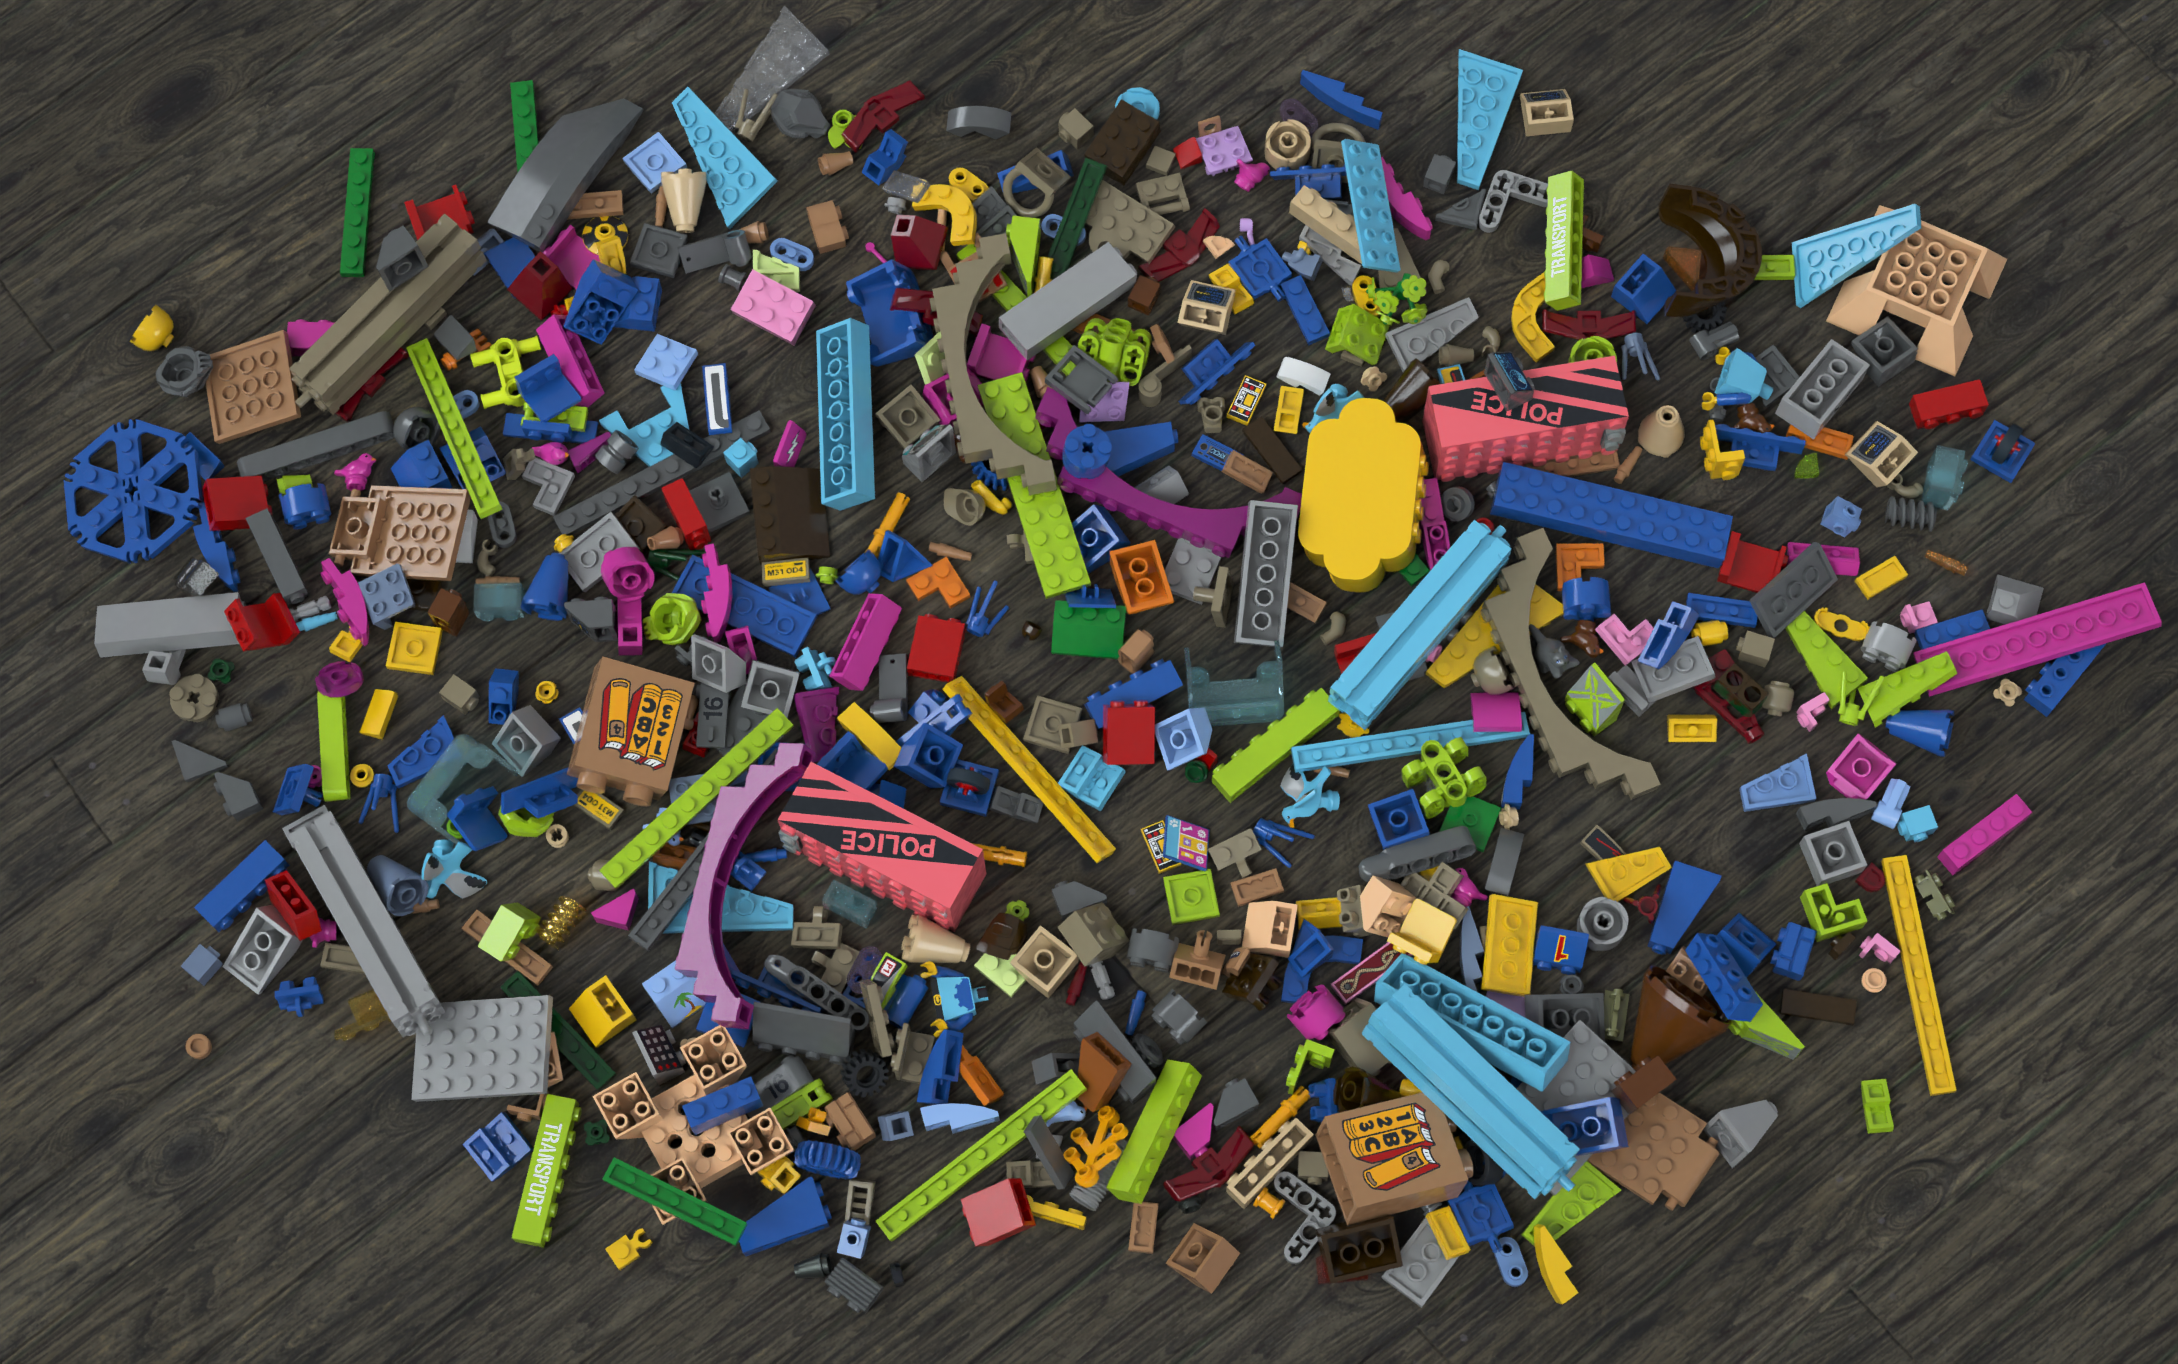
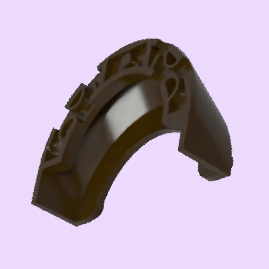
M1671 183L1658 205L1660 220L1664 224L1674 227L1689 236L1701 250L1706 264L1705 277L1696 281L1693 291L1688 293L1676 291L1674 296L1668 297L1665 302L1666 317H1685L1705 311L1744 291L1754 281L1759 272L1762 261V248L1756 229L1754 227L1751 228L1745 220L1746 215L1733 203L1729 205L1719 199L1720 195L1702 188Z

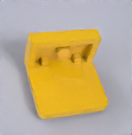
M1708 420L1706 427L1703 428V436H1700L1701 449L1705 450L1707 457L1704 458L1706 472L1709 471L1711 479H1733L1739 475L1744 463V450L1720 453L1714 420Z
M1415 899L1400 931L1391 932L1387 941L1394 945V950L1403 954L1408 952L1414 955L1413 959L1423 965L1438 963L1457 920L1454 916L1421 899Z

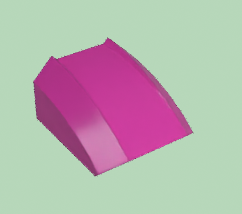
M967 368L971 386L978 402L983 408L978 390V385L982 383L975 373ZM946 374L926 384L922 395L925 402L939 417L940 425L950 424L954 427L953 422L957 421L956 414L951 415L949 401L953 400L952 393L947 394L945 380L949 379V374Z
M1857 734L1826 774L1829 784L1846 798L1867 800L1897 763L1864 736Z

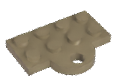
M1102 180L1086 225L1092 228L1089 234V245L1092 252L1109 242L1113 248L1117 247L1120 250L1123 259L1132 253L1148 264L1152 262L1175 228L1173 223Z

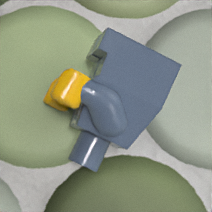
M1300 241L1297 247L1299 250H1294L1292 254L1285 251L1282 260L1288 262V266L1297 274L1314 281L1323 260L1320 255L1314 254L1311 256V250L1308 248L1307 243Z

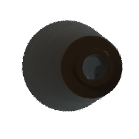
M1417 358L1410 362L1383 400L1393 410L1396 421L1424 406L1429 386L1440 384Z
M1354 1066L1344 1070L1346 1073L1342 1078L1338 1077L1333 1090V1101L1335 1105H1338L1339 1113L1402 1098L1399 1091L1365 1070Z

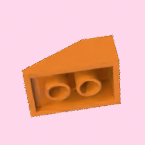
M1155 540L1109 551L1111 569L1128 615L1174 603Z

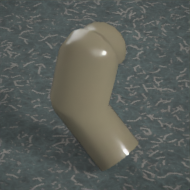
M1436 261L1428 274L1434 294L1445 291L1441 277L1449 271L1450 266L1447 261Z

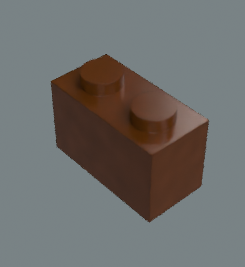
M441 588L427 613L435 627L441 628L443 631L457 637L470 612L460 593L452 589L446 591Z

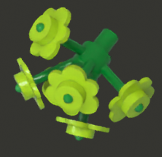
M1404 273L1402 281H1399L1396 287L1375 288L1374 277H1372V284L1368 285L1366 293L1369 298H1373L1374 304L1380 307L1382 312L1376 311V313L1381 315L1379 320L1383 321L1384 325L1389 324L1392 326L1393 322L1400 323L1391 317L1397 311L1396 306L1399 304L1400 299L1407 300L1409 309L1401 315L1404 323L1417 324L1426 317L1428 311L1426 304L1413 303L1418 302L1420 296L1422 297L1426 294L1424 289L1426 281L1423 278H1417L1415 275Z

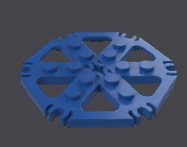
M130 419L127 429H124L125 427L121 422H118L117 426L113 424L73 458L74 461L81 462L79 465L71 462L70 466L75 468L76 472L73 475L65 474V477L73 482L64 480L68 530L75 538L82 534L77 543L84 549L130 564L131 561L138 563L137 557L140 553H142V558L146 561L150 557L152 559L155 558L194 524L186 519L197 520V517L191 513V510L195 507L202 508L195 500L203 502L199 457L196 448L192 445L184 448L189 440L182 433L135 419L136 423ZM149 433L165 438L167 441L165 448L143 465L141 435ZM109 441H114L116 444L118 473L90 464L91 456ZM184 464L187 465L189 489L185 493H178L159 487ZM134 486L138 490L135 491L134 495L132 496L129 492L132 491V487ZM82 487L107 495L103 501L85 516L80 517L77 515L75 493L78 488ZM148 509L172 516L175 519L174 524L155 540H151ZM123 517L124 545L120 548H115L98 542L97 538Z

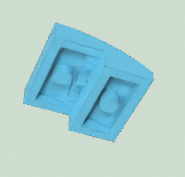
M1082 745L1058 784L1069 794L1101 811L1126 772L1124 768L1118 765L1105 764L1101 754Z

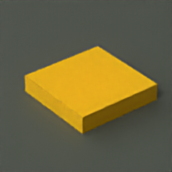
M395 622L386 662L387 669L434 675L443 630L438 627Z

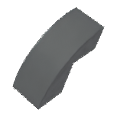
M987 106L954 108L948 111L946 131L959 137L976 131L996 140L1010 133L1011 112Z
M1504 828L1500 829L1485 886L1486 890L1509 895L1524 838L1523 833Z

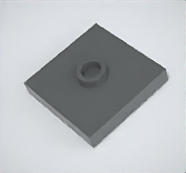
M644 223L630 261V266L674 278L681 260L678 247L686 245L688 235Z

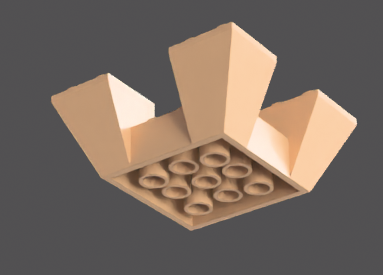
M1879 205L1875 216L1893 211L1894 209ZM1921 220V229L1883 253L1875 270L1844 281L1826 322L1861 335L1876 325L1882 310L1890 312L1925 327L1917 345L1918 351L1915 360L1955 376L1973 337L1962 308L1969 291L1990 299L2007 259L1986 247Z
M721 1025L680 1047L695 1075L654 1098L650 1097L637 1072L593 1096L616 1140L645 1138L661 1167L660 1170L651 1174V1176L704 1202L707 1200L701 1188L743 1164H745L750 1175H753L794 1151L771 1108L766 1109L749 1120L744 1114L706 1130L700 1136L692 1135V1129L686 1115L680 1114L682 1106L736 1083L747 1067L726 1027ZM674 1139L682 1140L679 1148L673 1149L670 1147ZM712 1147L716 1149L712 1157H704V1151L707 1148ZM652 1205L662 1225L677 1218Z

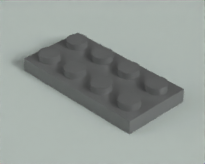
M1813 542L1749 601L1767 636L1775 638L1830 588L1838 578L1820 543Z

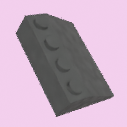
M754 1001L753 1042L755 1046H758L759 1050L772 1052V1049L782 1050L781 1053L788 1056H796V1053L805 1054V1057L811 1060H820V1057L830 1059L829 1062L838 1065L848 1062L846 1060L848 1055L852 1057L856 1033L851 1019Z

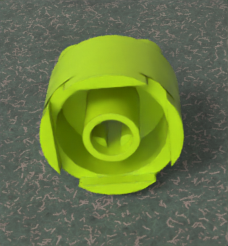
M1591 336L1575 343L1568 363L1615 356L1617 363V356L1614 347L1608 340L1599 336Z

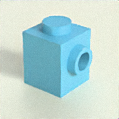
M742 438L738 439L723 452L726 463L741 478L750 471V468H754L759 464L756 455L757 449L751 442L745 443Z
M1930 805L1902 813L1897 822L1898 831L1901 836L1904 835L1906 842L1914 840V842L1923 841L1938 828Z

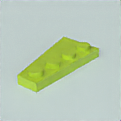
M1947 651L1884 677L1879 690L1867 709L1875 728L1882 724L1881 720L1887 716H1894L1900 712L1901 707L1910 701L1914 703L1920 699L1922 693L1928 689L1932 691L1957 674ZM1878 680L1858 688L1864 704Z
M1586 1161L1570 1179L1575 1184L1573 1189L1568 1192L1562 1187L1555 1196L1552 1195L1521 1235L1535 1246L1534 1226L1541 1224L1546 1227L1553 1239L1556 1240L1611 1197L1619 1193L1621 1189Z

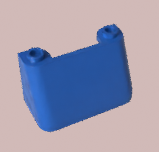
M891 259L846 282L849 300L861 307L865 323L869 325V336L872 343L870 344L871 365L879 367L915 357V354L934 337L931 325L922 322L924 313L903 310L890 311L892 297L896 288L920 290L914 273L908 267Z

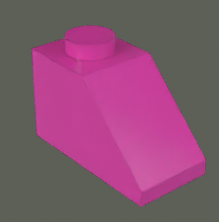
M1211 1103L1177 1128L1173 1136V1140L1189 1160L1199 1157L1208 1150L1214 1107Z

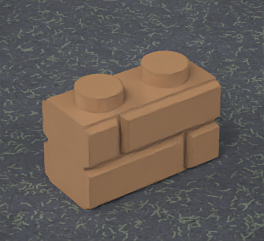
M849 1092L824 1107L827 1112L825 1120L831 1128L835 1126L840 1133L836 1137L842 1147H848L850 1150L855 1151L876 1137L874 1130Z

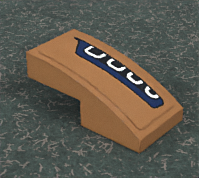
M1243 947L1236 948L1225 964L1222 974L1230 977L1232 974L1239 976L1250 958V950Z

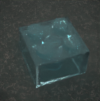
M1937 445L1928 461L1924 491L1921 499L1925 506L1928 502H1933L1934 507L1949 510L1952 503L1957 502L1958 495L1962 494L1964 481L1960 480L1962 473L1965 474L1968 460L1964 459L1965 451Z

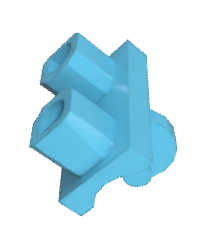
M809 647L802 649L803 655L794 662L800 672L804 673L809 669L812 675L803 680L806 690L813 691L832 688L828 676L832 671L831 667L836 663L835 658H827L825 652L818 654L817 650H810Z

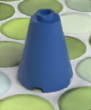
M551 553V555L545 557L521 601L520 607L523 611L530 615L532 611L539 613V618L561 621L563 617L566 619L567 611L564 607V602H568L569 562L565 559L564 555Z
M1949 709L1900 710L1894 716L1889 715L1887 717L1886 728L1889 729V734L1935 755L1945 757L1946 753L1942 750L1943 748L1948 749L1953 729V723L1950 722L1951 718L1949 716L1954 717L1955 713L1954 710Z

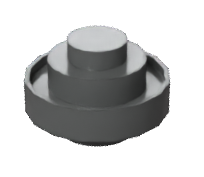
M1456 486L1447 489L1442 494V510L1448 519L1460 521L1467 519L1472 514L1474 499L1469 490Z

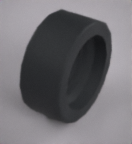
M1472 1139L1467 1141L1463 1148L1468 1151L1473 1164V1176L1468 1178V1181L1473 1185H1489L1498 1182L1504 1170ZM1481 1150L1485 1158L1484 1172L1480 1163Z

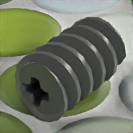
M1891 496L1887 502L1885 523L1890 519L1891 525L1895 526L1897 520H1900L1901 527L1904 528L1906 522H1909L1910 529H1913L1915 524L1919 523L1920 530H1923L1924 526L1928 524L1929 531L1932 532L1936 521L1937 507L1935 506L1934 508L1933 502H1928L1924 506V502L1921 500L1915 506L1914 499H1909L1906 504L1904 498H1900L1896 503L1895 497Z

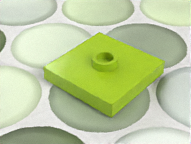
M1211 869L1163 877L1172 925L1220 917Z

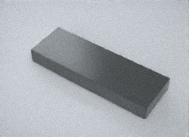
M1034 1116L1024 1130V1133L1057 1190L1065 1189L1073 1177L1074 1171L1064 1158V1154L1042 1116Z

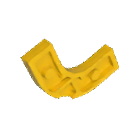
M943 184L914 187L912 207L915 211L944 209L952 214L951 244L953 246L975 244L977 214L972 202L964 192L956 187Z
M615 235L596 242L600 262L626 274V263L620 237ZM574 296L564 300L568 312Z
M1544 272L1520 291L1514 302L1511 316L1512 328L1516 339L1536 363L1555 349V346L1536 323V311L1545 302Z

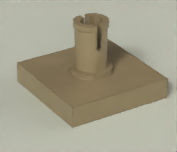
M1219 566L1215 589L1195 586L1193 592L1194 601L1212 603L1211 613L1216 627L1226 628L1234 585L1228 567Z

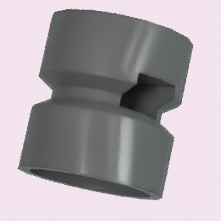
M615 430L607 440L609 445H603L595 454V457L607 469L615 474H619L626 465L625 459L633 457L639 448L627 435L619 430Z

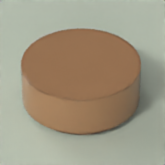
M203 1034L192 1035L186 1042V1051L194 1059H204L212 1050L211 1041Z

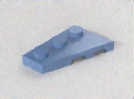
M1807 753L1741 786L1739 789L1744 812L1815 802L1816 800Z

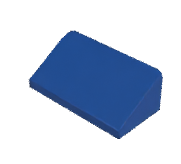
M189 432L186 435L189 442L185 444L184 448H187L189 445L196 448L199 457L200 476L205 481L206 479H212L224 468V465L203 443Z

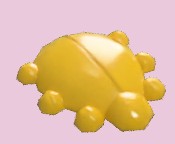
M1339 714L1341 724H1338L1337 728L1342 730L1345 735L1360 737L1363 734L1369 733L1368 728L1366 730L1362 729L1350 719L1348 714Z

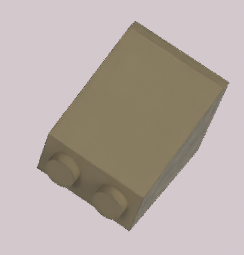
M1356 997L1343 1007V1012L1346 1016L1342 1021L1337 1024L1334 1023L1327 1029L1329 1033L1326 1037L1351 1067H1359L1375 1077L1380 1073L1381 1067L1391 1062L1373 1046L1372 1041H1368L1362 1035L1376 1008L1372 1003Z

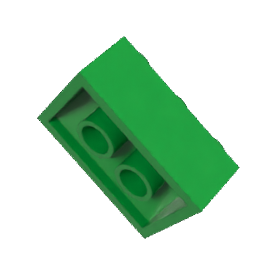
M1055 600L1051 653L1118 659L1120 657L1118 650L1124 644L1126 607L1116 605V608L1069 607L1067 601Z

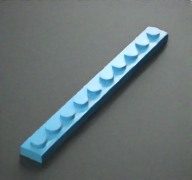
M1521 712V732H1473V720L1296 746L1291 747V754L1296 773L1323 769L1324 766L1329 768L1421 754L1422 745L1429 740L1439 742L1444 748L1451 740L1462 737L1467 746L1526 738L1530 732L1526 714Z

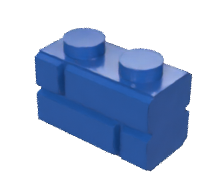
M1789 922L1785 928L1781 927L1777 937V941L1781 942L1779 950L1774 949L1770 963L1774 964L1772 972L1800 981L1804 975L1817 931Z

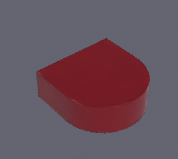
M1871 862L1855 882L1868 892H1877L1885 884V875Z

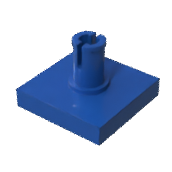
M302 764L287 768L273 810L274 813L286 815L299 812L303 801L315 807L320 804L321 800L318 798H322L323 793L307 788L314 769L313 766Z

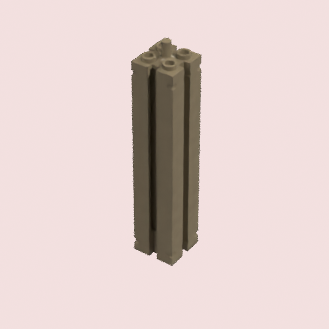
M444 214L437 224H434L416 241L429 267L390 292L380 277L300 357V360L289 368L294 376L292 380L299 387L298 390L302 394L295 403L302 408L313 398L315 400L314 404L323 412L327 410L334 415L340 409V405L345 404L476 272L477 268L487 261L484 253L480 250L481 247L478 240L465 229L462 230L455 221Z

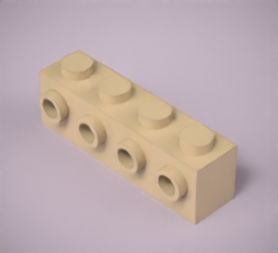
M1304 185L1291 200L1289 213L1362 264L1354 216L1346 215L1339 210V207L1334 202L1326 201L1317 190L1309 189Z
M1297 1118L1291 1123L1289 1121L1285 1122L1278 1130L1280 1134L1274 1140L1272 1138L1267 1140L1261 1147L1263 1151L1257 1157L1253 1155L1244 1164L1245 1169L1240 1174L1236 1172L1227 1181L1226 1192L1243 1209L1260 1194L1264 1187L1270 1184L1276 1175L1298 1155L1299 1151H1302L1313 1140L1314 1134Z

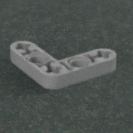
M1507 170L1498 171L1493 177L1478 222L1479 228L1487 233L1494 232L1498 228L1509 196L1547 207L1548 199L1543 197L1547 192L1548 183ZM1502 178H1505L1507 180L1503 190H1498ZM1521 184H1527L1531 187V191L1529 193H1522L1518 187ZM1535 188H1538L1537 195L1533 196ZM1492 197H1499L1503 203L1500 206H1494L1490 203V199ZM1490 212L1494 213L1490 225H1487L1486 220Z
M1281 1172L1274 1179L1276 1192L1308 1216L1284 1249L1286 1261L1297 1265L1304 1261L1318 1242L1317 1236L1312 1240L1306 1239L1303 1236L1304 1228L1312 1226L1318 1229L1330 1226L1335 1219L1336 1210L1329 1201L1289 1172ZM1289 1178V1185L1294 1189L1296 1185L1300 1186L1293 1198L1290 1196L1292 1190L1288 1187L1280 1188L1281 1183L1279 1179L1285 1180ZM1301 1192H1308L1312 1197L1311 1203L1308 1205L1300 1204L1298 1195ZM1316 1199L1320 1201L1317 1205L1322 1210H1325L1326 1207L1330 1209V1218L1324 1217L1321 1219L1320 1211L1316 1208L1313 1213L1309 1211L1314 1206ZM1299 1237L1309 1247L1306 1249L1303 1245L1299 1252L1301 1257L1295 1256L1291 1258L1289 1248L1295 1249L1299 1245V1241L1295 1240Z

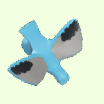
M1333 384L1322 395L1314 408L1312 421L1304 422L1302 426L1311 433L1312 429L1321 421L1339 419L1340 413L1346 404L1352 400L1364 398V396L1357 390L1347 397L1348 390L1344 386Z
M1294 764L1287 770L1280 787L1288 796L1296 801L1294 805L1286 807L1282 811V816L1290 828H1294V819L1296 817L1312 816L1318 808L1324 807L1330 812L1338 810L1340 804L1338 791L1327 790L1326 793H1322L1323 783L1331 774L1328 767L1324 766L1318 776L1311 782L1306 780L1303 772L1295 773Z
M437 840L434 842L433 853H427L422 867L421 879L427 880L429 885L426 897L434 898L440 885L445 884L455 895L463 899L475 894L487 884V880L484 877L463 871L460 868L462 859L472 851L469 845L458 842L453 849V843L449 840Z

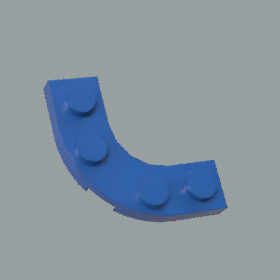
M1333 935L1324 936L1334 949L1332 958L1326 962H1342L1356 965L1360 963L1363 939ZM1289 961L1284 977L1281 1002L1295 1003L1305 994L1312 972L1301 977Z

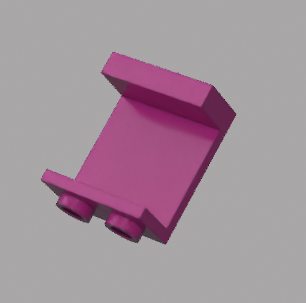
M572 225L566 230H562L557 237V241L543 252L558 266L570 286L577 290L580 279L592 260L600 262L599 256L593 254L585 247L583 239L576 235Z
M981 324L967 362V368L974 372L976 376L992 381L1022 372L1026 383L1030 369H1027L1030 361L1034 362L1036 355L1026 360L1008 338L992 334L990 326Z

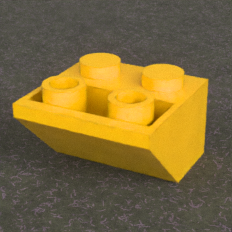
M606 975L585 989L569 1008L596 1048L636 1021L635 1016Z

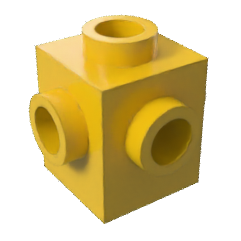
M786 1156L757 1172L763 1178L761 1183L771 1191L775 1188L783 1194H786L801 1176L793 1168L794 1163Z

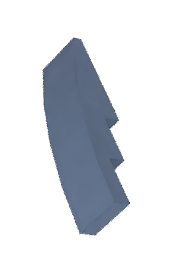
M1467 906L1469 910L1461 920L1459 937L1460 967L1463 985L1477 992L1475 984L1480 983L1482 979L1477 958L1483 956L1484 949L1470 908Z

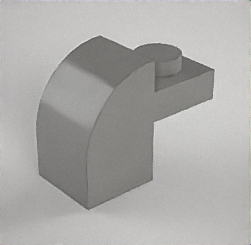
M186 649L163 652L149 651L142 669L146 680L152 683L175 685L181 676L179 668Z

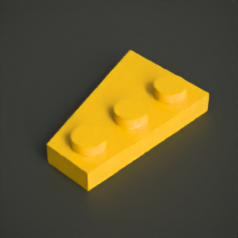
M1660 847L1585 864L1604 897L1616 900L1617 902L1672 868Z

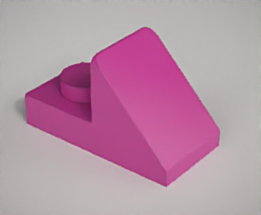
M748 626L726 631L729 649L746 662V674H749L752 660L757 661Z

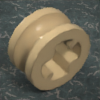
M555 824L547 830L546 839L552 847L561 848L567 844L569 835L562 825ZM558 831H561L563 838L560 841L558 839L553 841L552 834L554 832L558 834Z

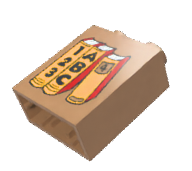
M602 656L593 670L567 775L578 778L576 786L584 791L603 794L606 786L623 790V800L628 803L645 807L651 806L652 799L659 800L668 791L694 682Z
M1423 1092L1324 1117L1316 1133V1138L1347 1225L1458 1198L1469 1180L1468 1178L1473 1176V1164L1468 1151L1465 1148L1458 1150L1452 1133L1456 1132L1457 1125Z

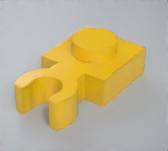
M342 630L329 647L330 653L351 662L363 644L359 639L355 640L350 631L347 633Z
M643 1228L634 1233L633 1239L629 1240L624 1235L605 1249L619 1270L640 1257L637 1252L639 1248L645 1249L651 1246L652 1241L650 1239L643 1243L639 1241L640 1236L645 1233Z

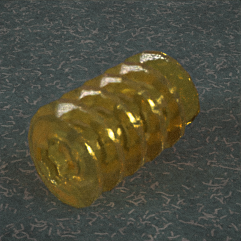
M560 896L558 899L561 905H553L556 913L548 912L547 916L550 921L543 920L541 923L544 928L538 927L536 929L539 937L556 950H559L556 942H565L561 935L571 934L567 926L576 927L572 919L581 920L582 917L578 911H587L577 901L564 896Z

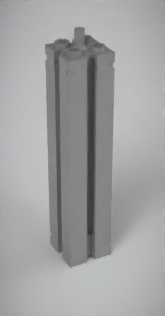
M329 811L313 820V825L307 828L304 825L288 834L394 1026L402 1037L411 1036L421 1030L424 1036L430 1035L433 1031L428 1023L438 1021L446 1012L332 812Z

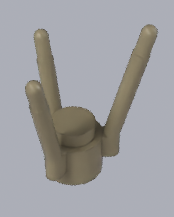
M748 89L744 90L738 120L734 126L739 129L737 132L739 137L753 142L757 133L771 115V110L769 109L778 96L776 93L768 101L756 122L750 119H746L744 122L743 117Z

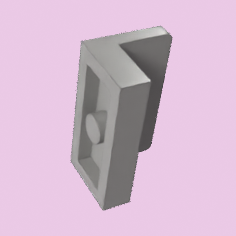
M1169 465L1135 487L1151 497L1171 504L1177 503L1189 494L1178 471Z
M1627 665L1623 666L1617 673L1614 671L1608 677L1625 699L1624 703L1637 716L1640 717L1656 702L1648 703L1636 674Z

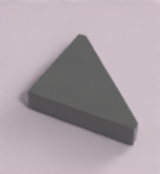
M1481 189L1475 195L1461 200L1442 213L1436 214L1435 221L1476 230L1486 189Z
M172 741L186 782L228 767V764L221 759L179 741Z

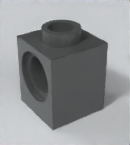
M1434 154L1425 175L1423 187L1445 194L1453 176L1456 162L1452 161L1448 156Z

